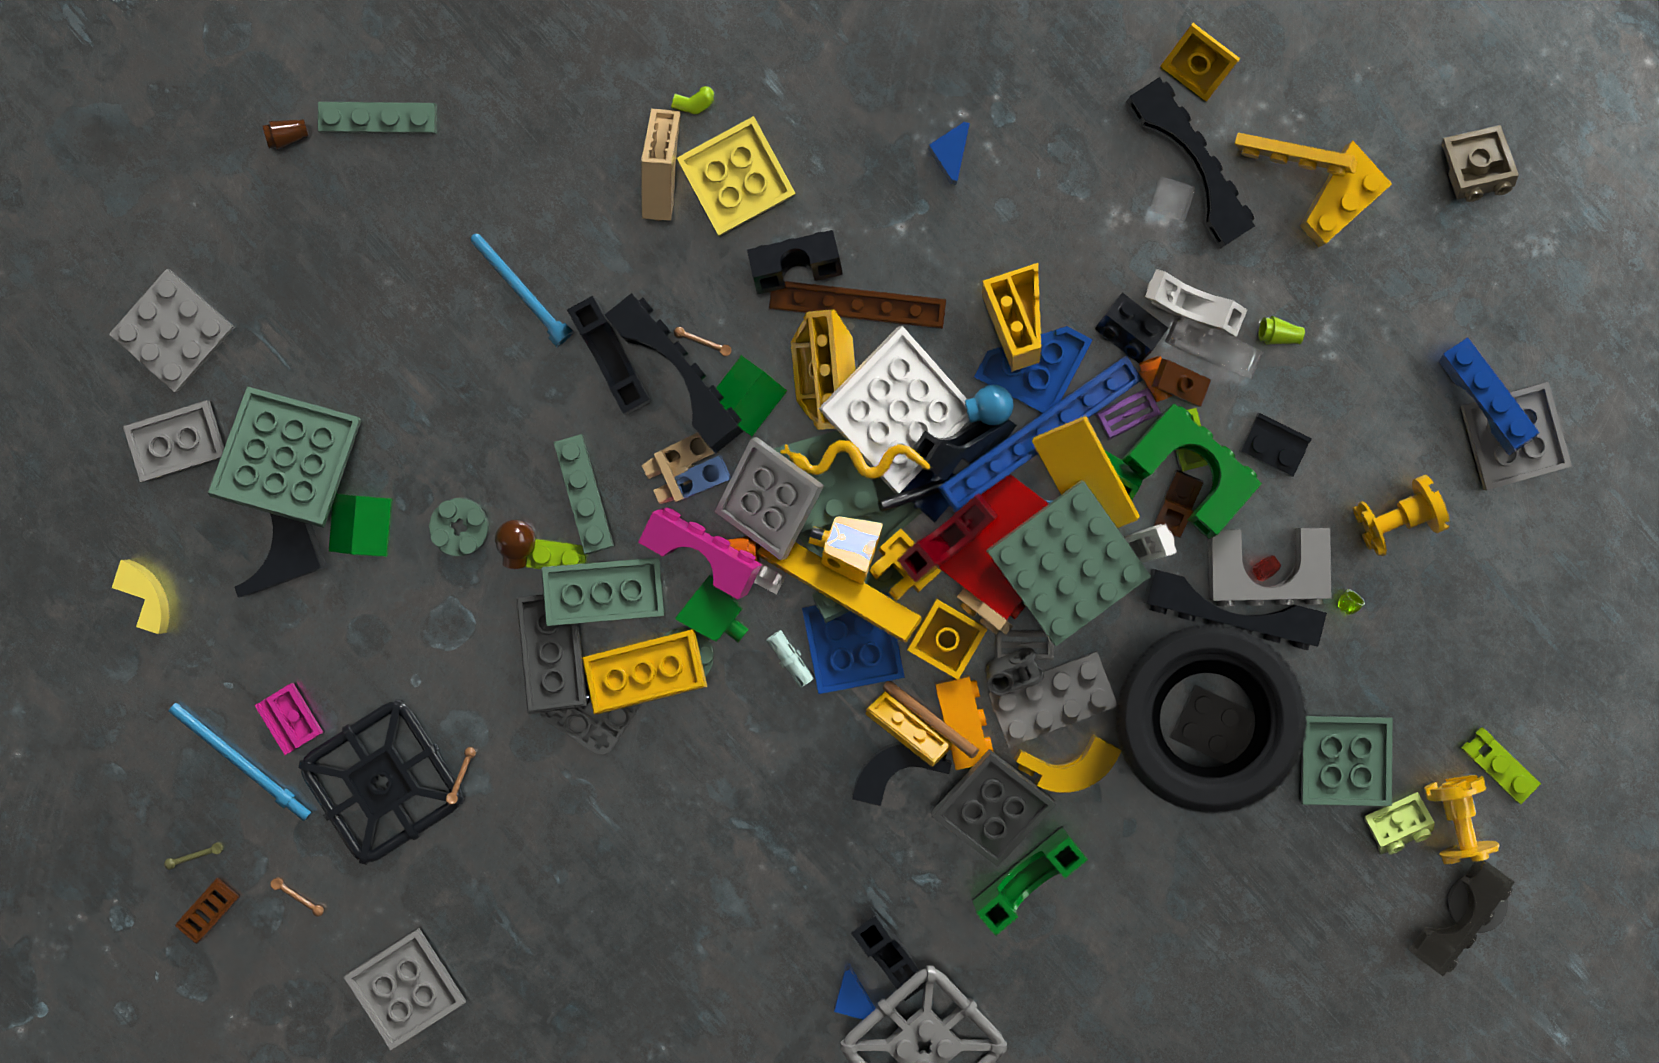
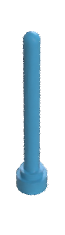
M473 234L471 236V243L548 329L547 333L550 335L548 339L555 347H559L566 342L574 333L573 330L566 323L562 324L561 321H556L481 235Z

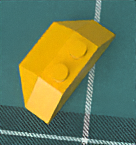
M835 310L806 312L803 317L804 320L791 341L796 401L806 415L814 422L818 430L836 429L818 408L856 370L853 337Z

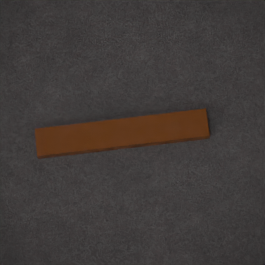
M784 281L786 288L771 291L770 310L796 313L835 310L840 318L943 329L946 299Z

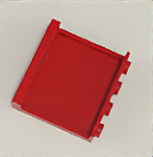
M1011 474L981 494L998 517L966 547L939 567L1007 621L1010 617L1016 619L1026 605L1022 603L1023 601L986 550L1049 504Z

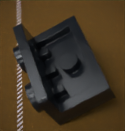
M1122 292L1096 325L1095 330L1124 351L1127 356L1141 363L1153 351L1168 330V327Z

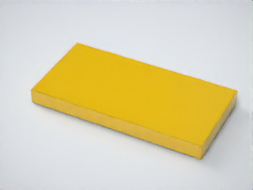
M1086 415L1033 438L1032 443L1061 495L1083 480L1117 528L1139 519L1140 515Z
M693 629L582 657L593 713L595 715L707 687L697 637Z

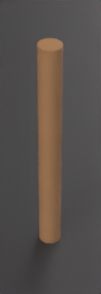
M891 680L884 684L883 690L971 759L978 754V748Z

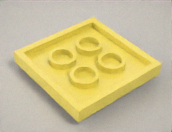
M754 116L677 157L681 168L718 236L729 232L796 195Z

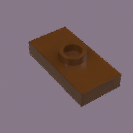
M1162 359L1152 387L1194 406L1201 407L1211 379L1170 360Z

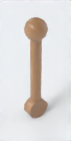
M682 327L674 329V336L677 338L684 337L720 351L723 356L731 354L732 350L729 345H718L687 333Z
M468 747L465 750L464 754L466 757L453 789L446 796L445 800L449 805H454L457 802V792L469 762L476 755V751L472 747Z
M275 878L271 881L272 889L282 890L312 910L314 916L319 917L323 914L324 909L322 906H315L283 885L281 878Z

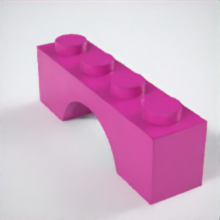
M662 508L652 512L638 543L661 556L673 553L679 547L696 549L707 558L712 567L713 586L738 600L748 595L762 564L755 561L756 557L753 554L732 548L728 540L720 536L713 537L705 532L706 529L702 525L695 522H686L680 518L681 515L671 508Z

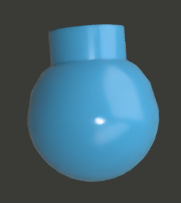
M987 385L976 393L975 398L964 400L970 423L981 421L988 425L1002 424L1011 416L1014 407L1013 398L1009 391L999 385Z

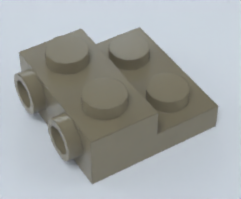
M1501 125L1443 138L1442 147L1450 167L1448 175L1457 200L1465 198L1467 202H1473L1482 198L1485 193L1494 192L1495 195H1504L1510 192L1512 187H1515L1519 174Z

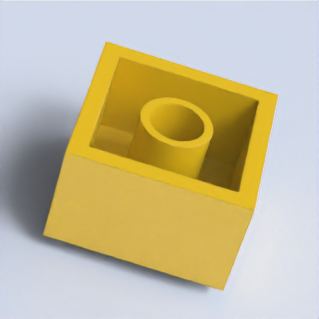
M935 598L907 646V651L959 680L988 628Z

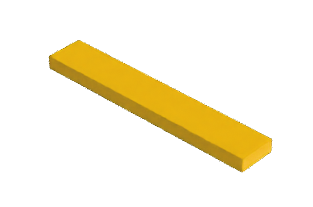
M796 542L787 559L779 560L762 546L757 551L758 556L903 643L907 642L921 621L920 615L866 583L864 585L823 566L821 563L822 557Z

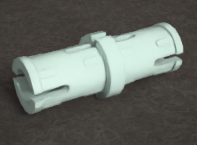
M781 630L766 640L781 662L779 664L782 668L785 667L799 688L815 678L800 658L801 653L799 650L795 651Z

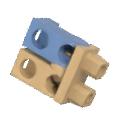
M698 432L654 453L655 457L642 465L648 479L663 474L667 484L653 490L659 504L674 500L679 502L730 481L731 476L720 455L697 466L693 465L717 454L707 445Z

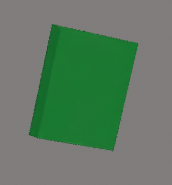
M742 355L716 387L724 397L720 403L726 410L732 407L742 420L738 423L739 427L751 437H753L787 393L784 387Z
M336 494L332 504L328 551L351 555L387 557L392 499Z

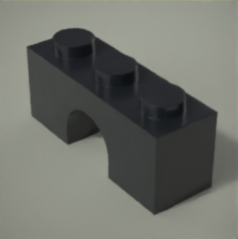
M833 230L817 232L795 239L791 238L774 244L760 245L747 250L757 295L786 288L784 276L789 269L795 266L809 268L812 271L814 281L843 275Z

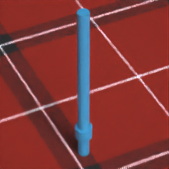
M174 703L168 711L271 794L279 806L283 809L287 807L303 821L310 816L312 812L294 799L295 795L287 788L283 790L179 704Z

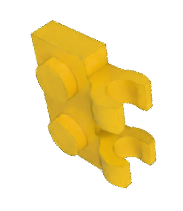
M902 529L898 530L879 547L878 550L883 557L874 563L869 570L870 574L877 580L893 565L904 577L888 592L896 601L911 587L919 593L941 573L938 568L916 583L897 561L902 554L915 544Z

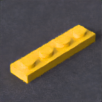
M1237 133L1235 145L1242 151L1241 154L1250 158L1258 159L1259 155L1270 157V161L1279 164H1287L1288 161L1297 162L1299 167L1308 170H1316V166L1327 168L1328 173L1337 176H1344L1345 172L1354 174L1357 166V161L1353 155L1243 133Z

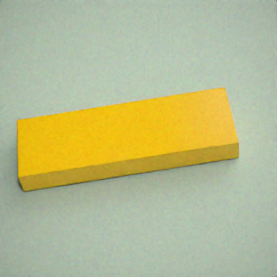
M886 691L866 709L865 715L931 767L952 747L950 741Z

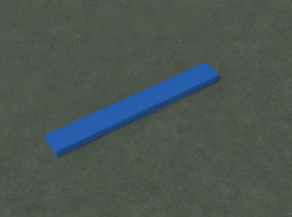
M1128 356L1122 357L940 485L938 489L952 510L957 512L975 495H981L1038 454L1032 443L1035 436L1085 415L1087 419L1143 379Z

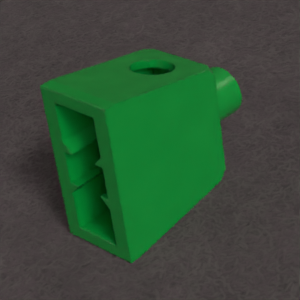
M712 574L707 577L675 617L677 621L715 642L725 632L738 643L749 630L735 619L743 608L731 595L713 586Z

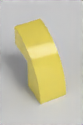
M130 559L120 560L112 588L145 599L136 627L156 634L167 633L169 626V604L162 585L148 569Z

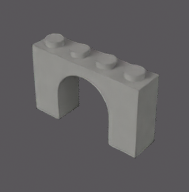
M1295 528L1294 568L1285 581L1271 587H1263L1256 584L1246 574L1242 563V529L1222 530L1217 536L1208 539L1209 600L1217 601V606H1235V600H1246L1247 606L1264 605V600H1275L1276 605H1293V599H1305V604L1310 605L1323 604V599H1331L1330 528Z

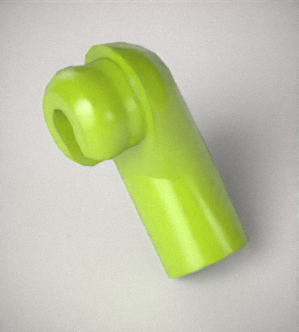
M703 86L690 98L675 94L671 108L694 115L699 114L712 105L714 91L710 87Z

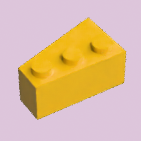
M1353 140L1345 145L1341 153L1354 156L1357 161L1355 173L1345 172L1344 176L1329 173L1327 180L1300 224V227L1318 247L1331 240L1392 185Z
M1038 263L982 281V298L1012 372L1040 363L1041 328Z

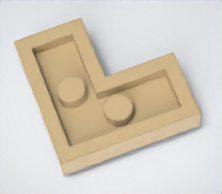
M963 588L957 596L963 601L960 607L973 617L976 613L981 615L982 618L979 622L997 635L1001 631L1007 635L1013 627L1012 624L967 589Z

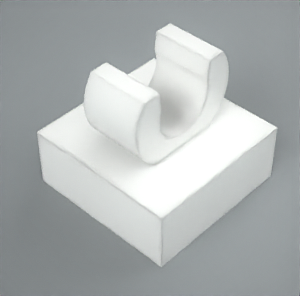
M762 559L760 562L762 566L754 583L777 595L787 573Z

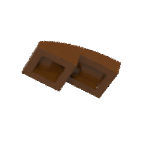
M1176 470L1153 526L1166 524L1167 529L1172 535L1181 538L1188 523L1187 519L1192 514L1193 505L1203 486V480Z

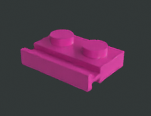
M290 683L254 705L284 755L289 754L323 733L294 683Z

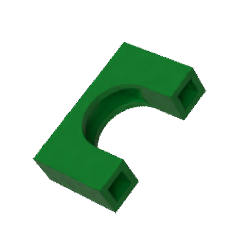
M1173 404L1161 414L1125 455L1122 461L1144 480L1152 475L1172 451L1185 449L1199 454L1210 467L1212 486L1208 496L1187 520L1208 539H1211L1222 531L1262 483L1257 479V474L1248 466H1243L1235 459L1236 456L1232 450L1226 446H1221L1213 439L1214 436L1210 430L1204 426L1197 425L1191 419L1192 416L1189 411L1182 406Z
M1061 827L972 901L975 911L996 936L1018 918L1017 908L1035 889L1055 875L1061 874L1064 878H1067L1088 859L1063 827Z

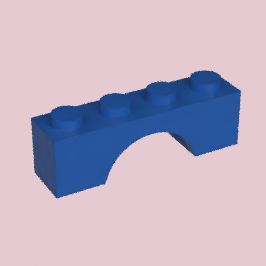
M1468 337L1442 355L1439 360L1440 365L1455 385L1463 388L1475 400L1490 425L1491 433L1509 456L1532 441L1540 433Z

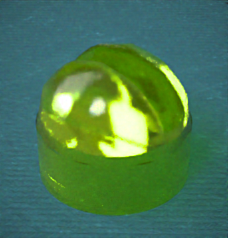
M1346 589L1338 601L1339 609L1342 612L1346 610L1347 615L1356 614L1365 605L1363 598L1351 589Z

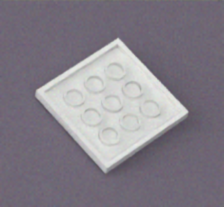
M898 326L818 408L846 440L858 447L863 459L872 468L879 464L883 454L889 447L900 444L913 448L924 431L938 438H947L956 434L969 421L964 401L967 398L903 326ZM899 454L893 459L889 470L880 478L894 493L899 494L924 467L908 459L906 455Z

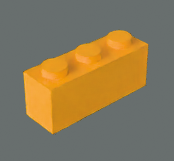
M969 675L960 676L959 680L951 678L935 682L944 723L979 749L978 754L971 759L952 744L950 751L956 770L973 767L989 749L993 752L990 737L984 738L982 726L987 725L983 708L977 709L975 698L980 697L977 681H971Z

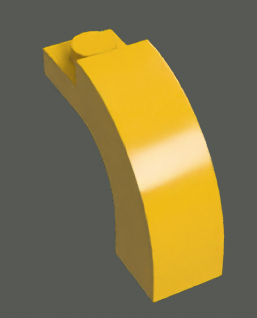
M1092 734L1083 753L1069 764L1052 765L1021 749L1018 750L1014 760L1019 763L1018 769L1030 776H1034L1035 772L1039 774L1034 782L1036 786L1053 792L1068 793L1086 789L1100 781L1112 769L1121 750Z

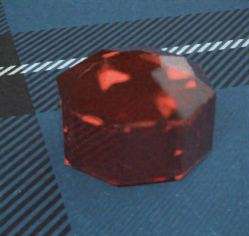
M1270 555L1255 564L1250 571L1256 580L1264 581L1274 576L1280 570L1281 564L1275 556Z

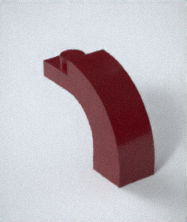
M977 494L939 528L913 544L897 561L916 583L960 552L980 535L981 531L994 521L998 515L984 498Z

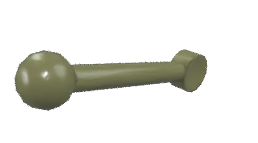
M216 842L211 848L177 859L168 858L164 862V867L172 870L175 865L211 853L220 854L224 850V846L222 843Z

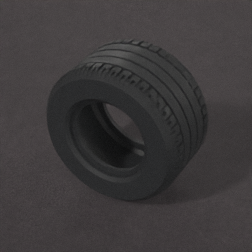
M1197 625L1183 628L1168 634L1166 637L1164 636L1141 654L1128 672L1119 693L1116 709V731L1122 754L1128 766L1148 790L1164 801L1186 810L1200 813H1227L1241 810L1244 807L1260 802L1267 795L1277 790L1278 786L1282 785L1286 780L1285 778L1293 771V767L1296 766L1299 755H1301L1304 747L1303 742H1305V731L1307 729V707H1305V698L1301 692L1303 690L1297 681V676L1290 669L1291 666L1288 662L1284 661L1283 656L1278 651H1275L1270 644L1238 628H1230L1224 625ZM1201 673L1222 675L1237 683L1248 695L1255 714L1254 733L1247 748L1233 761L1217 767H1200L1185 762L1169 748L1161 730V709L1170 690L1181 680Z

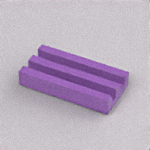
M1147 387L1095 415L1107 439L1110 440L1161 414V411ZM1146 396V402L1106 421L1104 416ZM1151 406L1152 412L1111 431L1110 426Z

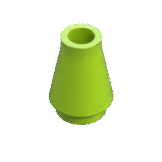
M1274 316L1264 317L1258 330L1259 340L1264 341L1266 345H1300L1305 335L1304 327L1293 325Z

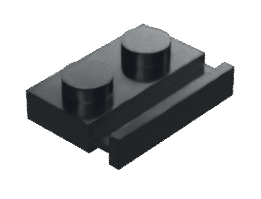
M1257 413L1256 419L1239 451L1288 476L1294 477L1312 438L1261 413Z

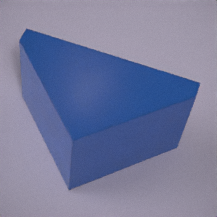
M967 122L958 125L929 144L928 147L929 152L950 184L954 185L958 181L970 125Z
M849 963L844 967L834 1004V1012L864 1020L876 1008Z

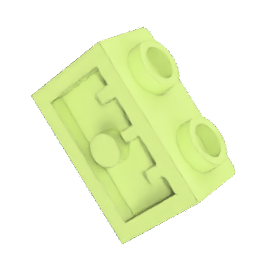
M1418 792L1392 803V806H1386L1364 816V820L1378 844L1380 855L1387 852L1389 855L1395 854L1405 847L1404 844L1413 840L1415 842L1424 841L1434 831L1435 822Z

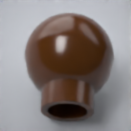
M510 520L498 528L495 535L496 548L503 556L502 565L510 569L524 568L526 566V557L534 549L536 542L535 533L526 522Z

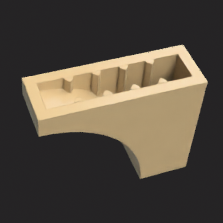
M651 109L641 160L642 219L671 221L674 206L675 167L681 111Z

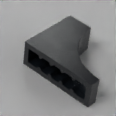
M270 513L273 526L270 551L263 565L252 577L234 586L238 598L252 595L327 568L313 526Z

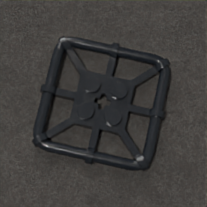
M395 699L394 702L382 705L356 723L345 725L340 733L310 751L299 762L298 768L301 769L304 781L325 812L324 818L326 821H331L350 853L359 860L360 864L364 865L381 859L411 839H418L421 837L420 833L453 813L464 801V796L459 787L457 792L458 800L454 805L445 803L416 823L410 820L401 806L402 803L415 795L446 801V796L449 793L420 787L409 771V768L427 757L450 793L456 781L438 753L439 747L436 743L433 744L414 713L404 704L403 700ZM391 714L384 746L369 755L359 740L358 734ZM400 716L404 719L423 749L421 753L405 763L394 747ZM347 741H349L361 760L347 770L315 763ZM314 772L342 778L353 796L335 807ZM379 774L381 777L388 779L386 790H383L382 787L376 788L374 786V783L377 781L376 775ZM356 802L368 818L362 848L340 815L342 811ZM393 810L405 830L371 850L377 819Z

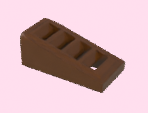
M216 878L175 926L194 943L198 944L207 936L240 896L221 879ZM215 890L228 900L225 904L212 894ZM208 900L216 908H218L219 911L216 913L204 902ZM198 909L201 910L211 920L207 922L204 918H202L197 913ZM192 919L197 925H199L202 928V930H199L189 920Z

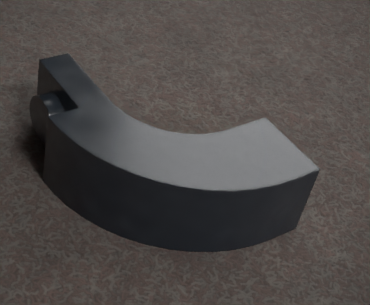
M900 741L892 743L874 753L863 765L855 782L852 799L881 806L886 785L889 779L899 770L907 767H920L949 774L952 762L946 759L947 754H945L931 767Z
M877 914L851 932L868 958L871 956L878 963L896 989H899L915 973L920 971L898 937ZM924 982L904 1000H908L922 990Z

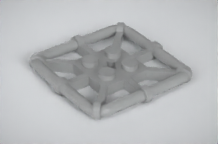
M925 966V969L915 973L891 996L878 1002L879 1006L853 1028L845 1039L841 1041L840 1050L850 1063H866L857 1051H888L896 1060L895 1063H948L961 1051H990L978 1063H996L1003 1053L1007 1051V1042L1004 1041L1000 1032L976 1008L977 1004L971 998L967 999L934 966ZM924 982L922 1007L906 1021L894 1008ZM934 982L958 1005L942 1021L931 1010ZM886 1015L899 1026L886 1039H860ZM968 1016L989 1039H959L950 1029L962 1018ZM921 1040L923 1042L931 1041L929 1048L922 1051L918 1050L920 1048L918 1042Z

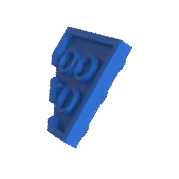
M1068 326L1041 334L1040 363L1013 372L1003 347H998L986 352L973 378L987 385L1004 387L1009 391L1012 398L1043 414L1062 400L1093 339Z

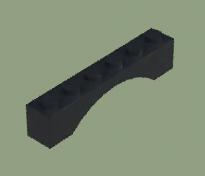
M1159 77L1132 94L1126 102L1142 126L1156 130L1173 140L1194 163L1205 191V225L1219 247L1222 248L1255 227L1252 222L1255 220L1254 215L1247 205H1241L1236 197L1239 193L1233 182L1225 180L1221 173L1223 167L1214 155L1212 157L1209 155L1205 148L1207 142L1199 131L1195 132L1189 123L1191 117L1183 106L1179 107L1173 98L1175 97V92L1167 81L1163 83Z
M631 293L605 314L606 318L628 344L641 346L657 352L678 369L690 394L692 426L715 453H718L743 432L738 425L742 421L732 407L727 410L723 407L720 401L724 397L714 385L709 388L702 380L706 377L704 372L696 362L693 365L687 362L685 357L689 355L679 341H676L674 344L667 337L671 331L661 319L655 322L651 317L650 313L654 310L643 297L638 300Z
M1151 569V577L1149 578L1143 603L1150 604V611L1167 614V610L1170 609L1179 612L1178 618L1194 622L1196 616L1206 618V625L1218 626L1225 623L1236 626L1235 628L1251 634L1253 631L1264 633L1263 639L1280 643L1281 638L1292 640L1291 646L1304 650H1309L1310 645L1319 646L1327 615L1326 612L1298 605H1290L1282 610L1267 614H1236L1220 609L1205 600L1192 588L1184 576Z

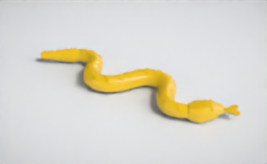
M838 440L830 444L820 463L815 466L811 465L804 455L789 451L787 444L784 445L785 450L780 451L781 454L787 453L795 465L812 475H820L826 472L839 452L848 453L860 475L869 479L882 477L889 470L895 456L899 454L906 455L908 459L916 462V464L924 467L926 470L930 469V465L914 449L900 444L889 447L883 454L879 464L873 468L868 467L858 447L848 440Z

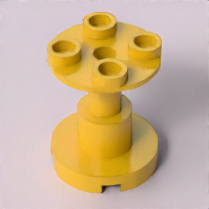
M1422 475L1413 479L1412 488L1414 495L1397 502V509L1375 518L1373 512L1364 501L1359 502L1357 506L1352 508L1359 524L1362 523L1366 533L1362 534V537L1369 550L1374 549L1378 556H1385L1387 548L1383 534L1403 525L1411 529L1426 522L1435 533L1449 529V525L1445 524L1450 521L1447 508L1440 492H1433L1428 486L1434 483L1429 476Z
M1477 775L1459 776L1445 779L1446 783H1443L1441 787H1438L1437 782L1425 786L1426 799L1428 801H1443L1446 819L1453 821L1459 845L1444 849L1439 853L1443 864L1458 863L1461 861V858L1471 857V861H1482L1488 859L1490 853L1498 851L1499 843L1496 841H1476L1471 817L1476 815L1472 795L1486 790L1483 776L1479 778Z

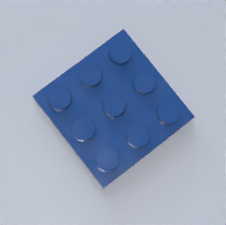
M816 605L802 607L818 694L905 678L897 638L851 611L826 623Z

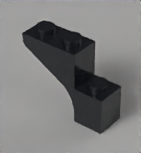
M1009 419L999 425H988L981 421H976L947 438H938L924 431L912 449L930 465V472L947 481L961 459L968 464H972L1006 440L1017 425Z

